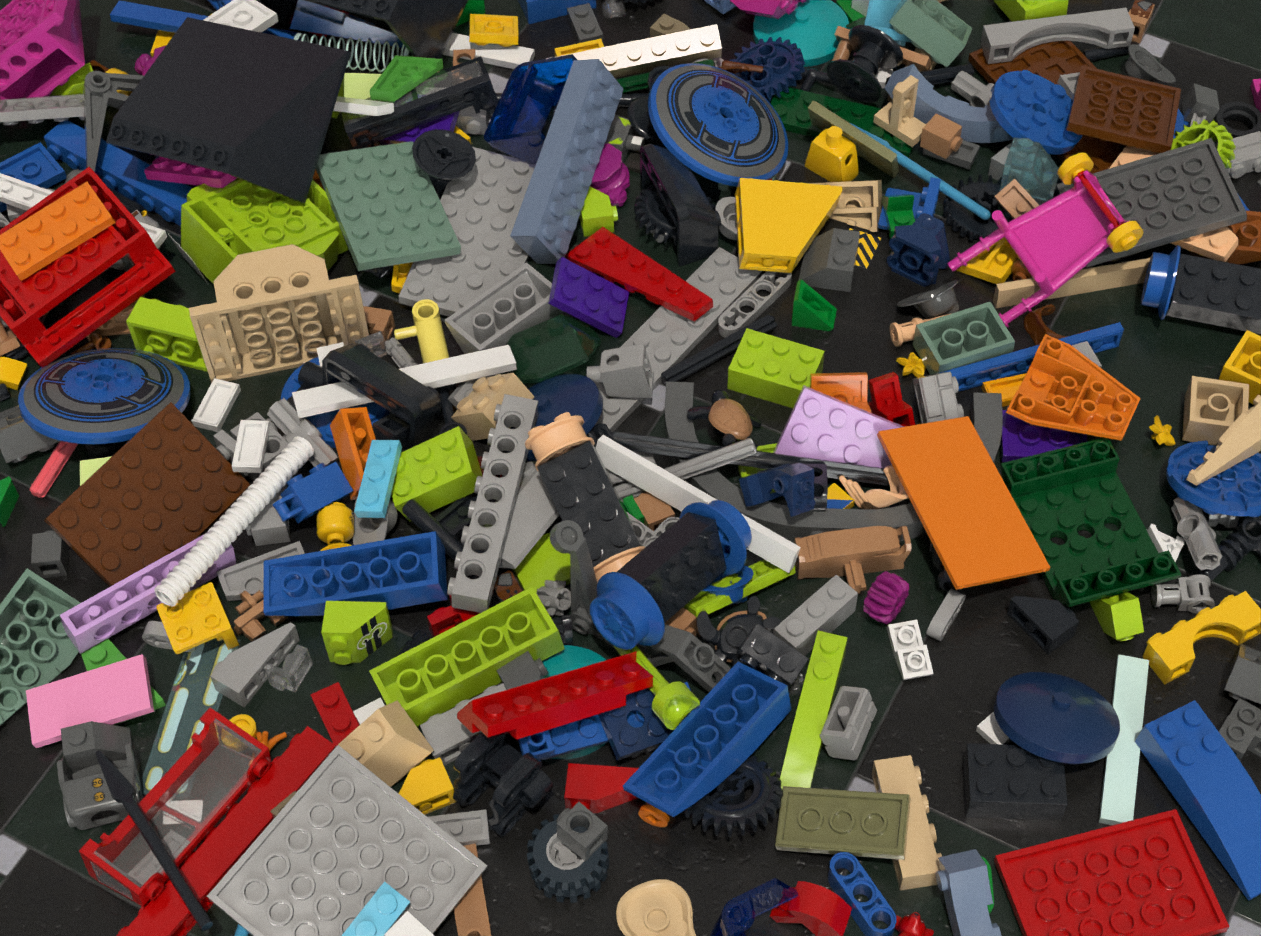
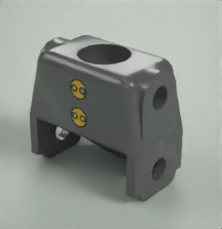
M128 743L125 745L127 759L111 761V763L131 783L134 788L133 797L139 804L143 799L140 763L133 744ZM58 760V779L63 795L65 815L70 828L76 826L80 830H86L122 821L129 815L123 804L112 798L99 764L71 774L65 760Z

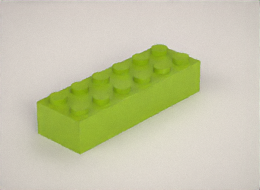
M530 587L373 668L369 672L386 705L398 700L414 724L419 726L427 722L431 716L442 714L455 707L459 702L471 699L488 687L503 682L497 670L523 653L529 651L534 660L540 658L543 661L565 648L559 630L534 588Z

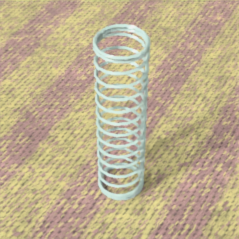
M297 33L294 37V40H298L299 36H301V41L309 43L307 34ZM314 34V35L311 37L310 43H312L313 38L315 37V39H316V44H318V38H317V36ZM323 35L320 38L319 45H321L322 39L324 38L325 46H327V39ZM331 36L328 47H330L331 40L333 39L334 48H336V40L334 36ZM340 37L337 43V49H339V44L342 40L343 50H345V41L343 37ZM352 38L348 39L346 51H348L350 40L352 51L347 67H350L351 70H355L358 67L361 71L367 68L370 72L376 69L380 73L386 69L390 57L388 41L384 43L382 50L384 68L379 70L377 66L381 56L380 42L377 40L374 44L373 61L375 67L369 69L372 44L370 40L366 41L364 46L366 66L365 68H360L363 43L361 39H358L355 45V61L357 65L353 68L350 66L354 53V42ZM359 41H360L361 52H360V58H359V61H358V59H357V47H358V43H359ZM368 42H369L370 52H369V59H368V62H367V59H366V49H367V44H368ZM395 42L392 47L391 61L394 58L395 45L397 47V56H399V46L397 42ZM377 43H378L379 53H378V59H377V63H376L375 51H376V45H377ZM386 44H387L388 54H387V60H386V63H385V56H384V54H385V47H386ZM404 44L402 45L400 56H408L409 54L407 48L404 50Z

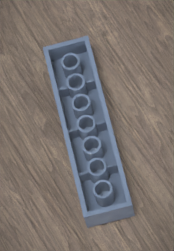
M600 59L573 61L510 235L537 264H556L561 257L565 258L580 212L584 206L587 192L592 183L594 172L599 163L602 149L607 140L609 129L615 117L616 109L622 97L623 88Z

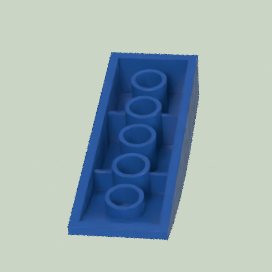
M436 531L264 561L263 613L265 616L324 615L326 601L386 602L388 610L448 600L445 548Z
M737 662L703 698L700 706H697L626 781L623 789L668 815L675 817L695 804L731 775L791 711L788 686L747 665Z
M1195 700L1144 725L1135 740L1137 746L1249 901L1261 895V794L1233 750Z

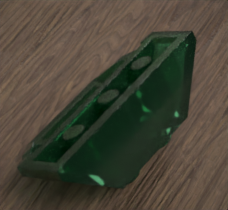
M560 314L513 334L506 345L510 346L516 361L517 370L500 374L514 373L523 384L540 383L588 362L595 353L596 348L601 344V339L588 323Z

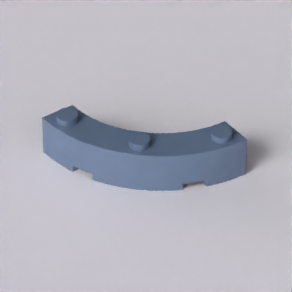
M914 64L894 71L885 86V90L893 100L892 92L897 83L903 82L910 75L918 79L914 117L927 124L935 114L941 115L962 126L961 138L965 141L996 143L1014 139L998 123L990 105H985L984 108L973 107L969 103L951 96H942L933 90L934 86L923 77Z
M973 849L938 857L940 871L935 873L936 882L939 890L944 892L953 936H1002L997 923H991L987 905L993 904L988 870L978 851Z

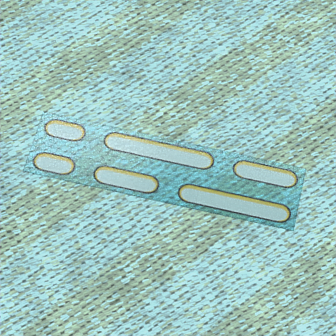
M215 638L198 645L193 652L183 653L143 773V795L149 793L193 744L191 736L194 733L199 735L205 725L200 721L202 715L210 707L218 712L223 694L215 690L210 676L216 664L223 661L229 653L237 650L238 646L228 650L224 640L218 642ZM198 773L175 799L190 801Z

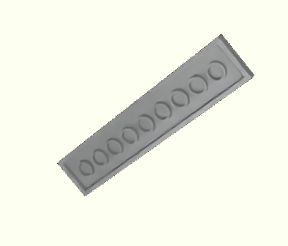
M719 247L686 280V282L712 298L714 307L694 322L661 306L621 346L645 344L654 375L653 390L662 382L661 373L680 363L718 324L720 315L762 276V271L739 269V258ZM603 382L595 383L603 397L602 413L595 425L599 423L606 424L613 433L646 398L610 397L606 394Z

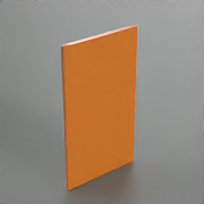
M969 416L878 431L877 436L956 590L1049 571L1050 565Z

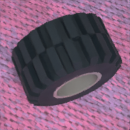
M559 814L553 815V821L550 823L547 819L542 821L541 830L535 828L532 832L533 840L528 841L527 860L532 880L534 879L535 886L539 891L541 889L544 890L546 897L551 899L553 894L556 895L557 902L564 903V898L570 897V902L575 903L578 902L577 896L582 895L585 900L591 897L590 890L593 889L597 892L601 888L600 880L605 882L607 878V869H609L607 842H604L585 862L557 838L556 821ZM577 826L572 830L576 833H583L588 829L583 826Z

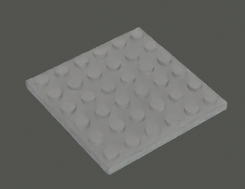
M337 745L207 895V898L252 936H342L385 881L410 901V905L400 918L408 911L434 934L486 870L487 865Z

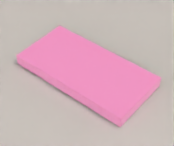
M143 654L26 690L31 740L35 748L61 741V728L91 721L113 725L154 712L147 661Z

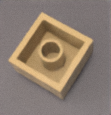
M514 373L497 374L486 378L481 377L473 384V391L469 396L463 398L458 403V409L451 418L466 427L468 436L472 441L488 439L490 428H496L497 421H494L496 405H502L504 394L533 399L534 395Z
M1192 376L1185 394L1182 440L1190 442L1208 441L1210 445H1217L1218 439L1241 413L1248 411L1249 384Z

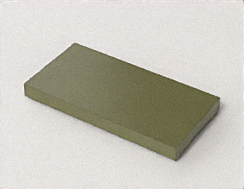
M812 101L808 111L814 127L820 131H824L832 126L841 128L842 136L855 143L858 156L892 178L896 177L899 172V166L895 152L818 102Z
M783 786L775 847L781 851L834 855L840 852H848L854 856L905 860L910 795Z

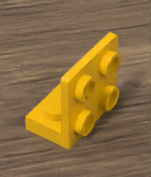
M212 582L184 593V597L178 600L175 606L161 603L156 607L175 654H180L215 638L218 642L224 640L228 650L239 646Z

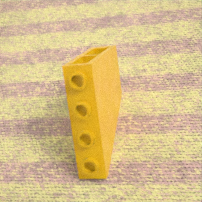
M740 178L735 192L739 269L792 273L837 207L843 191L842 186Z

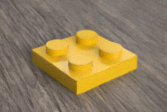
M470 14L469 42L481 46L488 43L499 44L503 47L518 45V16Z

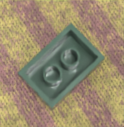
M901 0L889 21L897 33L906 35L911 39L912 44L916 48L924 49L930 54L934 62L943 64L945 67H948L963 50L972 31V27L937 0Z
M991 302L917 324L913 346L930 375L1011 353L1015 344V340Z

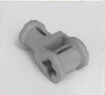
M1199 574L1178 578L1176 584H1154L1151 586L1152 605L1160 607L1161 604H1177L1178 611H1189L1196 614L1206 607L1212 609L1215 607V602L1210 597L1209 592L1211 580L1208 576Z

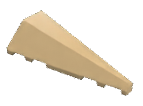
M882 180L807 183L842 186L843 191L839 202L829 219L867 229L871 232L879 231L878 222L882 210Z
M1257 395L1253 403L1255 405L1247 412H1242L1218 439L1215 453L1208 451L1203 456L1204 462L1195 470L1192 469L1186 480L1197 486L1261 451L1260 395Z

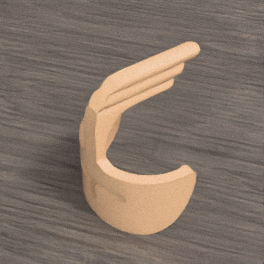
M892 465L885 467L883 470L889 481L890 491L871 489L864 493L856 481L847 480L843 475L839 476L840 482L855 500L856 505L864 510L885 508L909 498Z

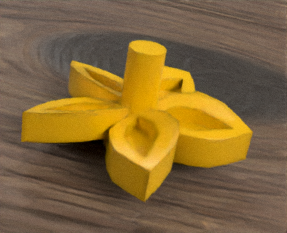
M913 352L909 354L908 359L897 358L896 362L905 366L902 371L903 376L913 373L917 378L924 376L926 367L922 359H919Z
M1155 416V424L1149 426L1154 432L1151 435L1152 439L1156 440L1159 445L1163 443L1167 446L1175 445V440L1170 434L1172 427L1168 424L1162 426L1159 416Z

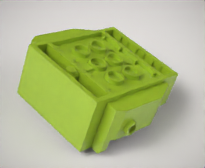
M236 178L224 188L209 187L204 183L196 186L187 194V202L181 205V248L213 284V281L240 254L293 244L325 259L328 272L337 261V256L349 250L326 192L313 179L305 203L294 201L289 197Z

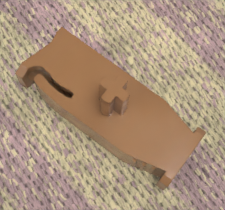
M870 526L794 538V544L801 547L795 562L797 579L831 578L835 575L838 577L846 576L848 585L858 594L867 589L864 573L904 569V561L911 552V540L907 526H900L898 529L888 526ZM903 535L904 545L900 548L899 541Z

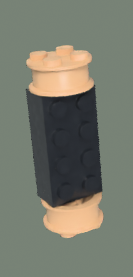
M569 412L557 416L554 422L546 426H537L528 432L529 438L525 441V447L533 451L537 460L535 468L540 472L562 520L574 521L581 527L583 537L587 541L598 583L604 574L617 572L646 547L642 545L604 464L594 447L595 442L593 438L587 437L582 427L584 424L583 417L578 415L571 416Z

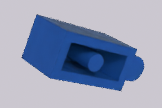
M337 462L328 466L321 463L309 471L310 475L303 478L302 474L286 482L288 487L280 494L282 498L272 504L281 517L282 522L294 517L297 523H300L317 514L321 508L332 502L343 500L354 491Z

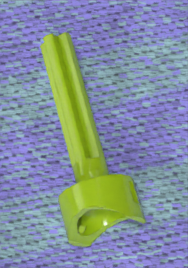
M614 646L621 656L637 651L636 662L653 675V687L649 688L655 695L652 702V710L668 729L675 730L687 714L697 706H700L698 698L689 690L685 683L679 681L669 684L637 646L629 650Z

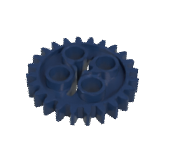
M769 37L767 42H764L761 38L759 44L756 45L750 42V48L741 47L743 52L734 53L736 59L729 60L764 67L763 73L748 71L739 72L735 75L752 85L764 97H767L768 101H771L772 95H776L778 98L781 97V91L788 93V86L796 87L795 80L802 79L801 73L805 72L803 66L805 61L801 49L797 48L796 43L791 44L789 39L782 42L781 37L776 41Z

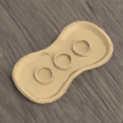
M657 879L639 884L627 891L617 904V923L625 936H696L693 927V912L690 898L686 891L673 881Z

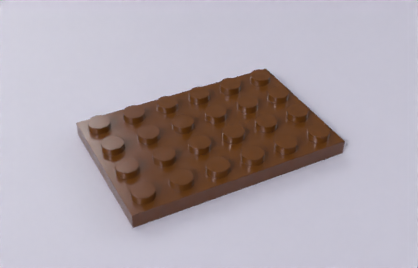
M170 402L47 516L44 521L111 587L195 540L250 484L239 472H233L232 465Z

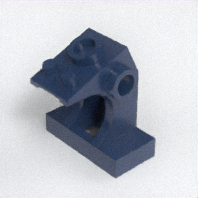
M802 463L779 465L739 479L746 507L784 496L790 516L792 517L813 510L816 503L814 500V469Z

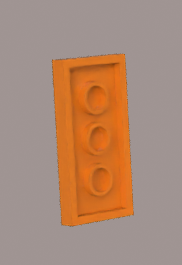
M85 182L0 235V250L18 278L22 281L113 225L115 221L89 183Z

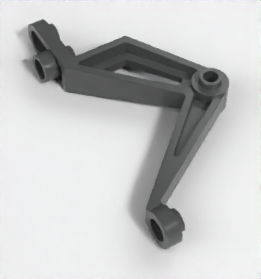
M92 71L86 75L83 88L86 168L90 166L95 172L107 106L120 109L129 96L118 93L117 90L133 91L144 77L143 75L103 73L101 71ZM76 169L71 171L67 175L65 183L83 170Z
M571 520L562 521L551 529L550 541L558 552L570 554V616L572 627L581 634H592L614 647L597 630L591 618L590 604L597 597V579L586 538L583 537V531L576 522ZM665 625L664 636L657 644L652 646L636 645L654 667L674 661L708 692L730 670V667L714 653L710 645L702 643L690 632L669 625ZM712 674L716 677V683L712 680Z

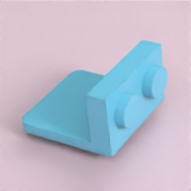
M869 0L864 25L883 31L900 46H905L906 42H911V39L906 35L897 33L892 28V24L889 23L901 0Z

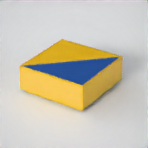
M833 483L828 487L827 508L851 509L854 506L855 500L837 484Z

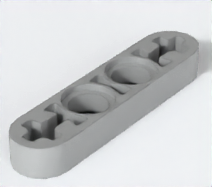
M766 271L720 315L718 319L719 334L726 338L753 323L789 288L792 273ZM767 290L771 294L762 297L757 294V291ZM747 305L754 308V310L752 312L745 313L742 312L740 308L742 306Z

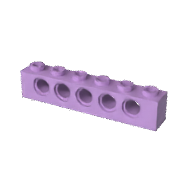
M204 535L60 614L64 630L79 653L85 652L157 611V605L163 602L156 596L155 587L161 585L160 582L167 578L166 576L169 572H173L172 569L179 565V561L184 559V556L190 552L193 546H196L199 540H202ZM232 545L225 548V552L219 555L217 561H214V564L208 568L207 572L202 574L199 580H196V584L190 587L189 591L217 577V571L236 565Z

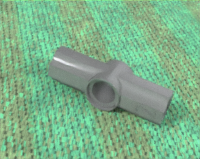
M961 71L952 82L951 89L970 101L971 106L984 108L985 105H990L989 100L992 98L991 88L994 84L984 85L967 72Z
M283 398L276 401L270 407L267 415L286 435L285 439L288 443L292 442L296 436L310 442L314 449V454L309 457V461L314 467L321 463H324L325 466L334 462L338 464V454L321 438L322 434L308 419L298 418L296 409L287 399Z
M1177 497L1173 500L1174 504L1171 508L1178 523L1177 532L1185 539L1195 565L1200 570L1215 569L1220 565V559L1223 557L1215 541V531L1208 525L1201 507Z

